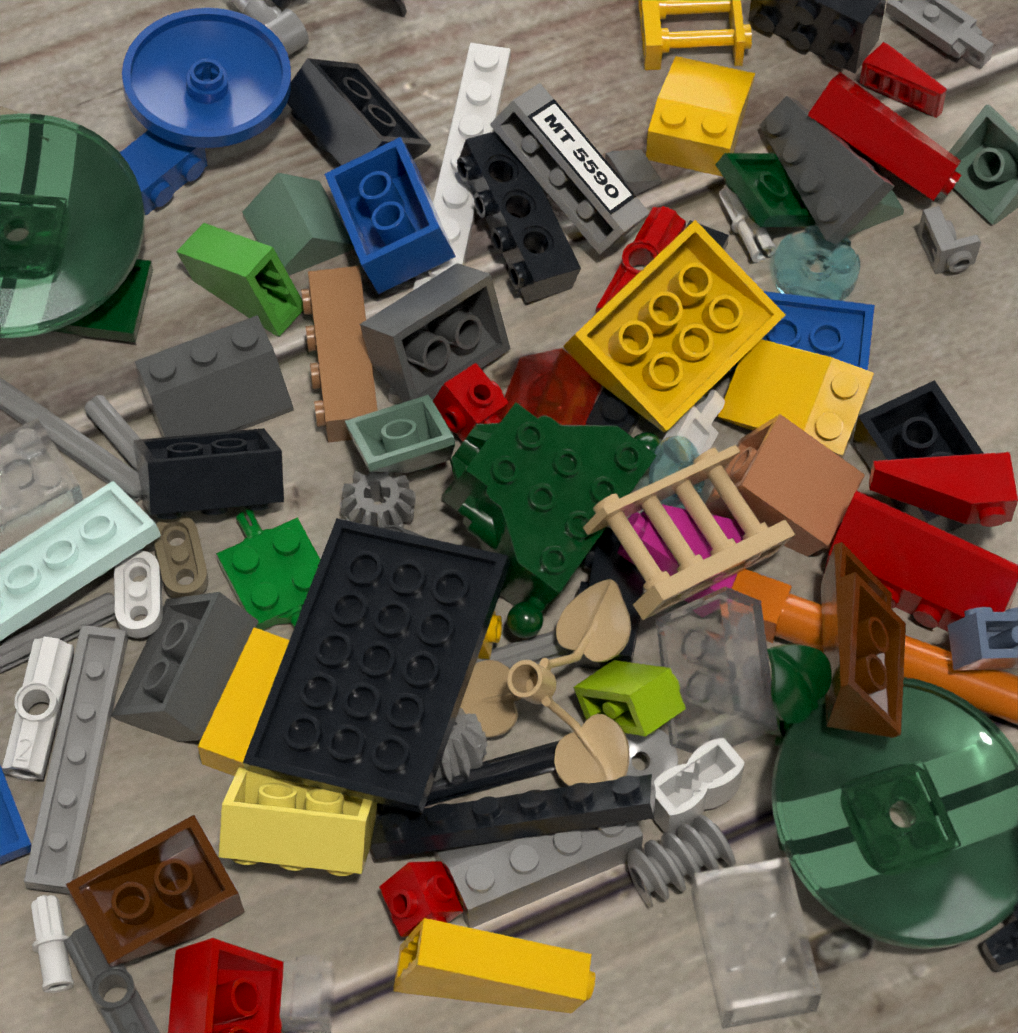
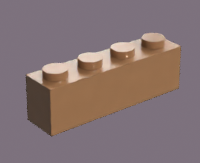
M360 266L308 271L310 288L301 289L304 315L313 314L314 325L306 326L308 352L317 351L318 362L310 363L313 389L322 388L323 400L314 401L317 427L326 426L328 443L352 440L346 428L345 421L378 411L372 363L360 324L366 321Z

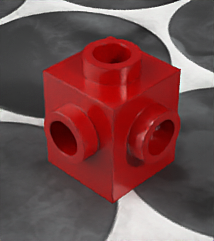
M474 363L445 382L433 400L450 431L456 433L462 441L466 439L476 424L500 423L502 420L499 417L509 404L499 385L490 380L477 363Z
M442 861L408 862L379 886L391 913V919L401 937L409 936L424 918L449 923L463 912L455 893L454 884L449 879Z

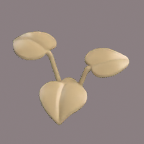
M608 579L590 586L575 597L562 612L556 627V638L562 647L574 651L572 654L550 660L542 658L539 664L531 660H521L515 663L511 669L499 661L484 660L478 662L474 666L460 706L465 714H476L478 721L481 723L482 731L489 738L500 736L515 725L518 712L514 701L524 699L532 704H543L574 731L565 735L559 741L554 757L556 771L568 786L576 783L589 784L616 780L626 776L628 772L629 744L621 726L603 714H595L588 718L581 727L570 714L552 699L556 690V679L550 671L551 668L578 662L583 654L594 662H606L619 655L625 648L631 633V621L617 583L612 579Z

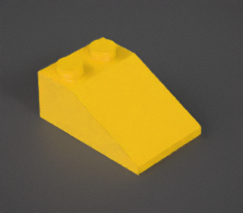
M675 56L657 98L648 128L646 148L648 160L723 177L715 164L724 153H734L754 83L755 73Z
M761 339L739 360L724 398V407L717 418L753 431L781 414L838 456L844 458L857 423L858 415L861 413L871 387L874 373L832 357Z

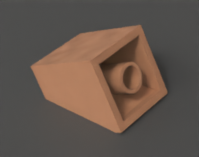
M779 414L742 437L737 444L740 453L724 469L760 524L765 522L769 528L786 520L795 535L784 546L808 557L823 548L828 550L832 547L840 528L839 524L848 509L854 493L858 491L865 474ZM714 487L705 503L710 513L716 516L736 520Z

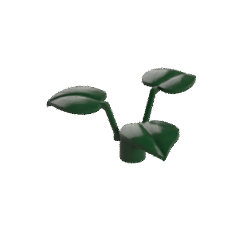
M785 644L767 649L772 675L771 696H765L757 703L753 714V721L759 731L776 736L774 743L778 747L781 746L793 723L796 724L806 720L811 711L818 709L817 700L821 699L831 686L832 669L828 657L822 651L810 646ZM777 833L779 850L784 851L779 835Z

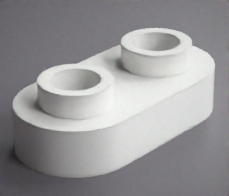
M142 550L135 552L114 568L115 616L119 628L126 630L127 635L130 637L142 638L153 634L160 627L163 619L162 576L159 563L155 556ZM137 576H146V578L141 582L133 581V579ZM138 615H147L143 620H133Z

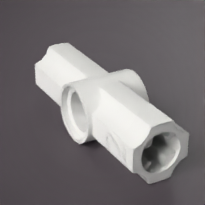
M45 636L40 639H34L23 686L15 696L16 714L2 767L5 774L28 781L44 779L54 733L59 726L62 713L61 704L74 654L72 644L63 642L58 638ZM38 702L50 704L48 709L40 715L28 714L30 707Z

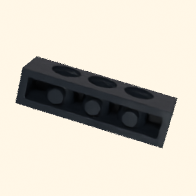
M495 131L466 139L460 156L457 159L458 173L464 182H468L474 194V204L480 217H485L491 229L493 246L498 253L503 254L509 266V278L514 288L520 289L526 303L572 289L581 267L539 182ZM493 178H498V179L502 180L503 182H498V181L494 180ZM510 213H515L521 218L514 217ZM526 248H531L537 251L539 254L532 253L528 251Z

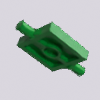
M246 510V517L241 512L236 517V521L239 523L246 538L241 543L216 553L217 561L242 609L259 621L256 626L257 629L265 630L277 624L292 623L293 627H295L321 559L298 517L272 529L262 530L253 510Z

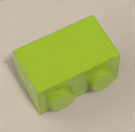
M613 660L573 687L586 720L595 714H603L616 721L627 734L646 737L686 709L680 694L679 681L669 667Z

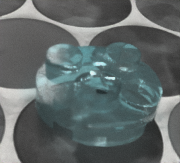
M818 226L805 227V232L798 233L793 237L792 232L780 242L775 253L773 267L776 288L779 293L840 301L852 293L859 277L860 258L858 254L856 256L855 251L851 248V241L846 236L836 245L826 241ZM816 260L823 262V269L826 271L820 273L812 272L806 267V264L813 265Z

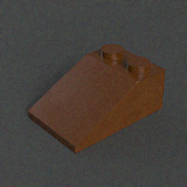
M195 815L66 884L110 967L202 936L245 912L237 889Z

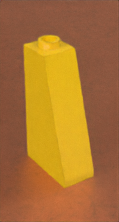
M424 918L400 945L393 991L573 1013L586 1000L591 998L595 986V972L590 971L592 954Z

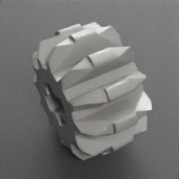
M355 470L352 476L353 483H344L342 488L344 499L340 502L341 514L347 517V521L375 527L396 525L404 528L403 523H412L414 518V509L412 507L416 504V495L412 489H409V480L406 478V475L395 477V472L378 473L369 471V475L365 476ZM374 502H382V504L378 505L374 504Z
M463 708L459 709L434 782L444 777L451 783L454 777L459 775L469 777L470 769L482 767V758L487 754L486 747L488 743L486 734L482 731L481 723L478 721L476 714H465Z

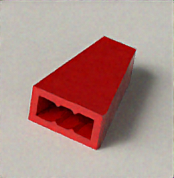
M841 72L830 80L808 113L809 117L933 201L940 192L948 196L962 176L955 171L961 160Z

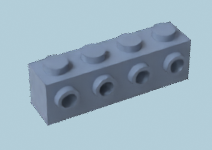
M990 607L969 609L964 612V618L948 625L954 671L1018 669V607L1004 612H993Z

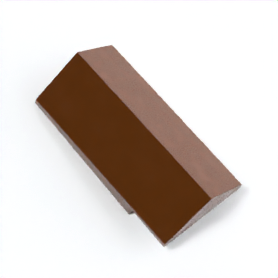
M842 542L834 545L821 583L823 652L828 657L832 669L831 686L825 694L827 727L894 738L901 735L906 623L891 609L892 593Z

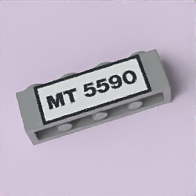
M541 83L515 98L490 123V126L599 255L625 237L650 214L637 196Z

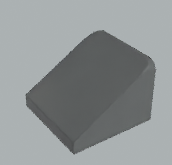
M642 149L611 151L605 154V160L635 195L662 184L661 178Z

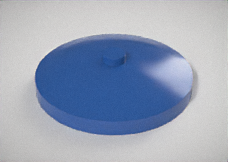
M188 9L172 13L153 22L133 40L123 61V91L127 105L134 117L155 135L175 144L188 147L217 148L230 146L260 134L280 116L287 104L291 91L290 60L279 38L259 21L242 13L226 9Z

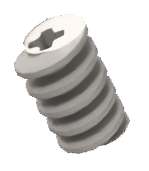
M699 815L694 819L693 827L686 823L681 824L677 828V836L668 831L663 833L661 845L654 840H649L644 844V853L639 849L633 848L628 852L627 857L632 881L641 898L651 908L653 907L651 892L656 891L664 900L669 899L667 884L672 882L681 892L685 891L684 876L686 874H689L699 884L703 881L702 866L705 865L712 874L717 875L719 874L718 858L722 857L730 867L736 864L733 851L720 828L704 815Z

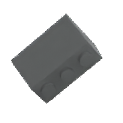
M459 263L451 266L360 324L371 363L403 402L429 395L433 400L443 384L474 363H477L482 368L511 349L491 274Z
M258 315L135 361L141 390L162 437L244 430L294 411L274 349Z
M221 592L166 599L163 606L162 623L153 634L149 635L115 706L112 717L120 722L177 742L201 740L246 642L259 621Z

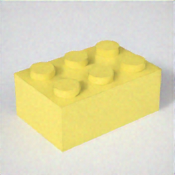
M239 767L222 803L219 857L232 859L235 863L242 865H253L258 862L279 864L280 867L292 871L314 868L327 870L328 873L336 876H349L353 873L362 874L371 847L377 802L247 771L246 768Z

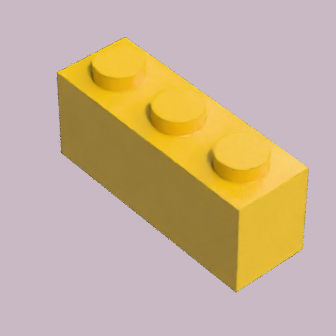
M255 627L253 628L198 744L200 759L203 765L235 776L239 767L245 768L243 760L289 643L288 639Z

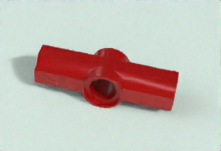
M665 206L652 208L635 240L624 249L622 262L599 301L596 313L642 271L633 268L634 266H647L685 230L686 221L675 210Z

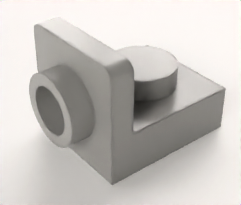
M939 206L924 209L917 234L934 273L939 274L946 271L960 272L974 264L981 245L978 235L957 239L952 222L945 220Z

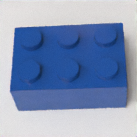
M401 137L324 174L361 266L378 294L456 257L418 167Z

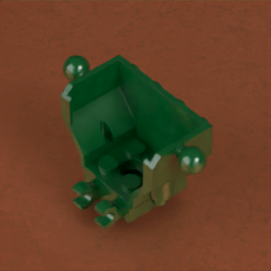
M515 402L500 423L476 424L452 456L450 464L455 480L444 491L442 499L464 517L463 524L467 528L466 530L478 538L481 550L508 555L510 567L500 596L514 605L507 615V625L514 635L520 638H531L539 633L544 621L543 610L560 593L606 528L604 527L589 535L585 532L583 527L596 514L593 507L612 494L616 493L619 498L630 494L646 470L656 466L661 461L664 454V446L656 435L641 433L633 438L618 426L560 425L551 417L545 415L539 418L535 417Z

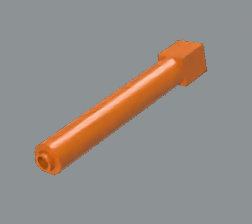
M748 568L738 572L725 603L722 624L771 642L774 641L775 636H779L823 652L821 603L791 593L792 585ZM905 635L903 682L932 689L960 704L1018 725L1017 675L1004 670L954 671L951 651Z

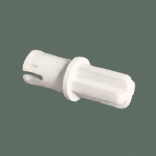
M724 185V188L719 192V196L733 221L731 224L733 232L740 234L753 262L766 260L759 244L766 250L768 256L771 257L776 252L777 247L772 242L765 227H760L750 219L747 214V208L737 194Z
M40 896L31 904L36 941L32 944L33 951L39 954L43 991L45 990L46 993H58L74 986L68 951L64 945V941L69 937L64 933L60 902L57 896Z

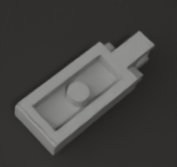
M889 0L887 2L886 13L947 54H951L957 59L963 56L965 61L980 69L991 59L994 44L982 36L983 32L976 26L977 20L949 1Z

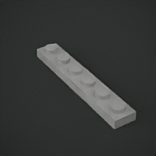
M81 625L24 878L25 886L28 889L70 894L66 884L77 878L128 641L126 630Z

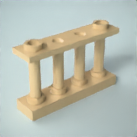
M736 445L721 452H718L715 447L699 455L693 461V465L622 498H619L616 493L612 494L593 507L596 514L583 527L587 535L609 525L646 581L643 587L647 592L633 604L642 620L774 555L795 535L786 520L769 528L765 522L760 524L724 468L740 453ZM709 478L744 531L743 541L736 544L733 538L728 539L693 485ZM677 494L713 549L710 552V557L703 560L700 554L695 556L660 502L661 500ZM642 509L644 510L680 565L677 568L678 573L670 576L667 571L662 572L626 517Z

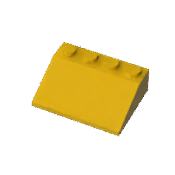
M694 220L563 345V348L594 380L665 433L751 350L785 314L706 230Z

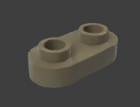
M185 515L176 519H160L156 525L161 536L154 540V545L166 592L172 598L203 594L208 586V573L195 523ZM175 538H181L184 540V542L178 546H173L169 544ZM183 577L193 578V581L188 585L178 583Z

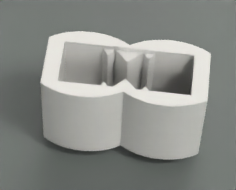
M725 738L714 739L703 744L691 755L687 764L671 767L655 779L654 820L664 833L668 831L676 835L677 828L683 823L693 826L694 819L702 815L704 810L721 806L729 801L738 791L742 781L745 762Z

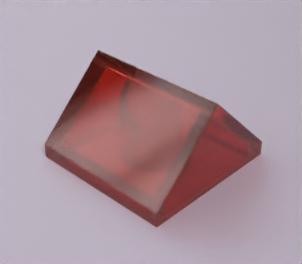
M563 348L520 357L504 396L509 404L499 418L502 420L514 403L517 402L537 418L545 415L551 417L560 425H586V420L597 401L602 385L594 380Z

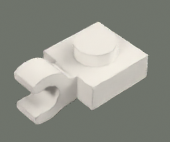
M711 390L707 398L703 395L666 432L662 440L686 467L693 465V461L699 455L709 450L719 434L711 424L723 409L725 400L716 390Z

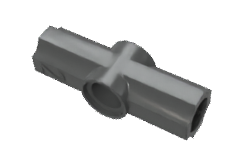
M87 924L73 931L72 935L64 941V945L110 1032L160 1033L135 986L132 976L126 970L124 964L121 963L113 967L109 966ZM123 987L127 989V993L120 1001L107 1002L104 1000L106 992L111 988Z

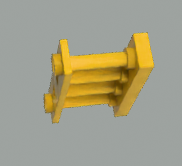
M638 0L645 70H661L662 53H669L671 48L732 46L734 66H743L744 49H751L752 33L751 25L743 24L741 0ZM725 12L729 14L730 29L669 32L668 28H661L660 20L666 19V15Z

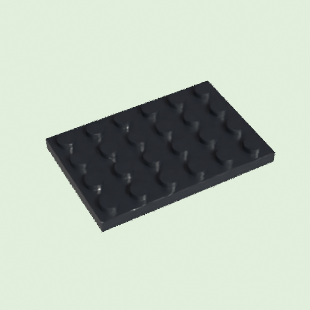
M336 518L244 757L243 765L246 770L422 814L510 567L508 555Z

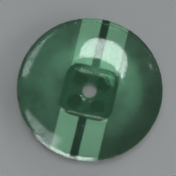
M23 113L0 115V338H20L60 329L78 321L102 305L117 291L133 268L141 249L145 228V212L139 184L129 164L117 149L97 133L72 121L48 115ZM15 229H25L29 232L27 237L20 241L7 239L8 234Z
M904 677L900 736L890 738L827 727L825 695L817 700L818 709L811 711L806 720L796 724L793 723L779 748L772 778L773 815L781 844L794 871L811 894L830 913L860 933L881 942L912 949H939L964 944L976 939L996 927L1013 912L1014 906L1018 903V753L1003 732L983 712L965 699L942 687L922 680ZM890 808H898L906 814L909 821L908 828L899 827L892 821Z

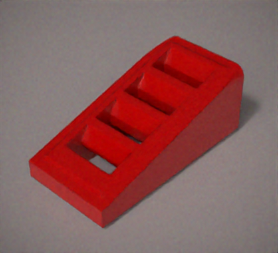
M883 42L865 58L862 63L860 83L932 117L937 118L942 114L947 92L946 87L889 44Z

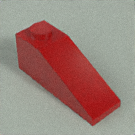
M1010 452L873 461L869 478L870 491L966 525L980 524L984 527H995L1005 522H1011L1018 503Z

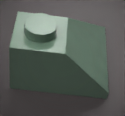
M429 395L345 421L346 428L370 472L410 473L417 470H428L439 463L450 460L454 451V436Z

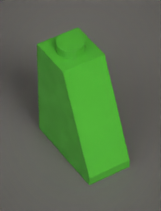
M203 223L176 251L195 283L248 318L258 315L263 328L280 337L304 310L302 298L277 253L271 246Z

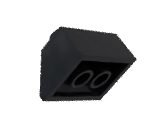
M307 58L291 81V91L287 104L292 109V116L312 131L316 136V143L322 149L331 153L340 163V166L399 137L402 138L413 160L427 152L431 146L427 139L359 64Z
M265 428L134 440V452L143 503L150 515H156L157 518L176 519L182 517L183 512L201 510L202 514L219 515L226 513L229 507L245 506L247 510L260 511L271 508V503L284 502L282 450Z

